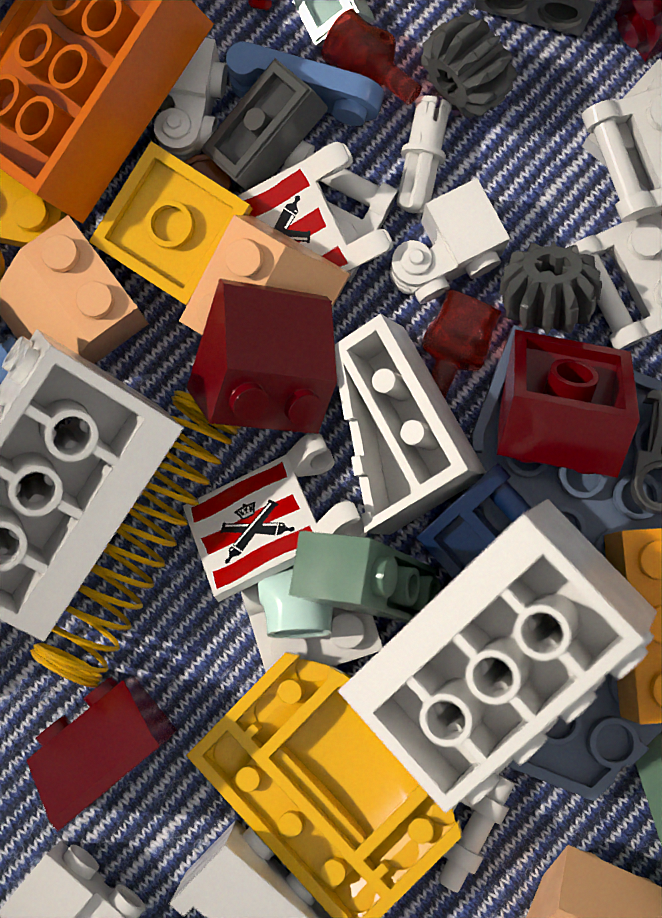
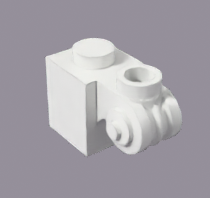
M205 38L159 107V109L164 111L157 116L154 122V132L160 147L183 162L195 155H199L202 151V146L218 128L217 117L211 115L215 97L223 98L225 94L227 64L221 63L219 60L215 39Z
M478 178L425 203L421 224L430 238L433 247L428 249L425 244L419 241L409 240L403 242L393 253L390 278L393 285L399 291L415 295L419 303L424 304L447 292L450 289L448 280H454L468 273L471 279L488 273L501 263L499 257L502 256L510 237Z
M60 841L46 853L0 909V917L139 918L145 910V905L126 886L119 884L113 890L104 883L106 879L97 872L99 869L97 861L86 850L74 844L68 847L64 842Z

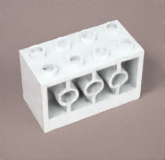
M36 329L30 340L21 336L15 342L2 364V368L8 371V374L0 385V620L45 641L184 427L154 401ZM73 417L67 426L59 429L54 428L60 420ZM37 472L34 476L30 478L22 479L23 476L29 473Z
M546 499L523 513L342 686L338 692L439 807L447 813L463 798L471 806L475 805L496 786L501 779L498 775L512 760L521 765L547 741L548 737L545 734L559 720L558 715L566 723H569L581 714L597 697L594 691L605 681L604 675L610 672L618 680L632 670L648 653L645 647L654 638V635L649 630L657 611L550 500ZM549 614L553 615L560 623L554 621Z

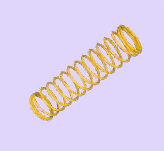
M181 390L174 391L175 395L171 396L173 404L198 425L178 417H171L182 426L198 431L227 445L233 444L230 438L210 425L233 435L238 434L237 430L241 429L240 426L210 424L189 393ZM182 433L179 434L178 438L192 448L178 442H174L172 445L174 448L212 464H222L219 458ZM169 451L166 457L186 471L161 462L159 465L160 468L199 484H210V480ZM157 470L153 475L182 495L150 482L146 485V488L192 506L199 505L196 497ZM145 489L141 493L143 496L175 518L136 502L129 511V514L165 539L148 534L124 523H121L116 533L145 551L156 561L141 557L109 543L103 552L131 569L147 583L123 576L97 564L91 569L93 573L129 596L136 604L110 597L84 585H81L78 591L108 609L126 625L108 622L69 605L65 609V611L78 617L103 634L114 644V647L83 639L56 625L52 629V632L69 639L90 653L103 665V668L92 667L81 659L44 643L34 644V649L30 650L32 657L44 667L86 687L96 688L103 680L100 673H105L109 670L106 660L94 649L105 652H116L120 649L117 639L102 626L119 631H127L132 628L129 619L109 603L133 610L143 607L140 598L115 579L140 588L150 589L154 587V582L146 573L122 556L152 567L162 568L166 566L162 557L127 532L164 546L174 547L177 545L176 540L134 509L178 526L188 525L187 520L181 514Z

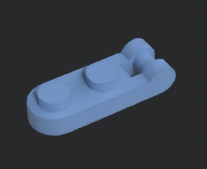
M237 42L226 53L231 87L233 92L241 98L244 97L276 58L313 89L327 105L328 109L326 112L332 113L334 118L340 122L352 126H361L365 121L374 120L379 115L385 93L378 83L368 77L250 42Z

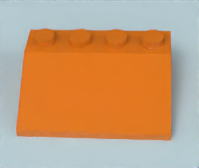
M15 0L0 23V169L40 198L83 224L214 23L192 0Z

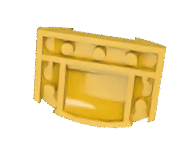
M286 652L186 756L332 918H381L462 837L459 820L455 822L453 808L445 813L338 692L352 678L351 676L332 666L300 659V654Z

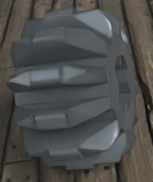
M466 12L459 17L455 16L447 23L443 22L430 33L431 37L422 44L423 54L420 57L421 63L428 71L427 80L437 89V96H442L450 102L452 110H459L463 116L470 119L475 115L482 116L488 110L492 111L506 99L505 96L513 89L512 82L517 77L514 66L509 62L512 54L501 44V35L495 36L490 31L485 20L477 21L473 15Z
M555 241L550 246L541 247L536 243H530L527 252H512L510 263L504 267V275L501 276L500 294L503 295L502 303L506 309L507 319L520 320L523 331L535 327L542 328L546 336L551 329L557 328L571 334L575 324L589 323L591 315L595 311L597 300H600L602 281H600L601 272L595 267V257L588 254H579L577 245L563 248L558 247Z

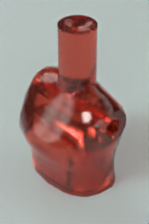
M352 8L344 11L336 18L328 31L322 47L321 57L330 66L368 77L381 87L384 85L407 105L412 104L421 93L422 86L394 64L396 40L390 32L366 22Z
M446 290L443 305L427 328L421 343L423 349L436 360L431 375L444 398L448 394L457 370L475 372L482 368L489 353L492 333L502 315V312L495 307L454 290Z

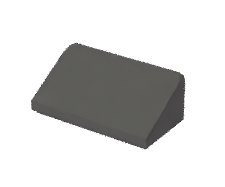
M275 58L202 146L201 150L245 190H249L270 179L326 113L327 105L313 89Z

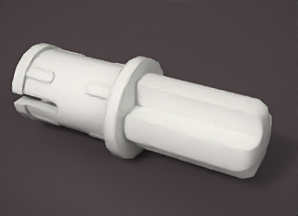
M426 95L416 99V109L409 143L403 145L401 149V155L405 158L396 202L397 206L409 213H423L425 203L431 201L438 165L443 164L446 158V154L442 151V145L452 105L447 100L442 99L439 108H435L438 98L436 96Z

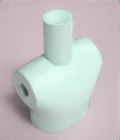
M294 565L258 582L259 599L264 608L268 637L308 638L326 636L332 633L333 607L289 595Z

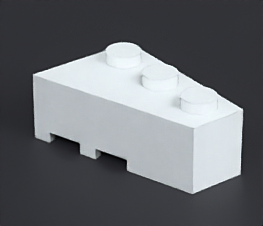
M379 314L335 344L336 373L344 420L349 421L355 452V456L351 457L354 476L359 477L365 508V513L361 514L365 533L390 535L475 484L487 473L404 327Z
M237 820L186 871L169 903L182 916H185L194 907L206 918H332L299 880L273 857L274 853L252 828L249 827L246 830Z

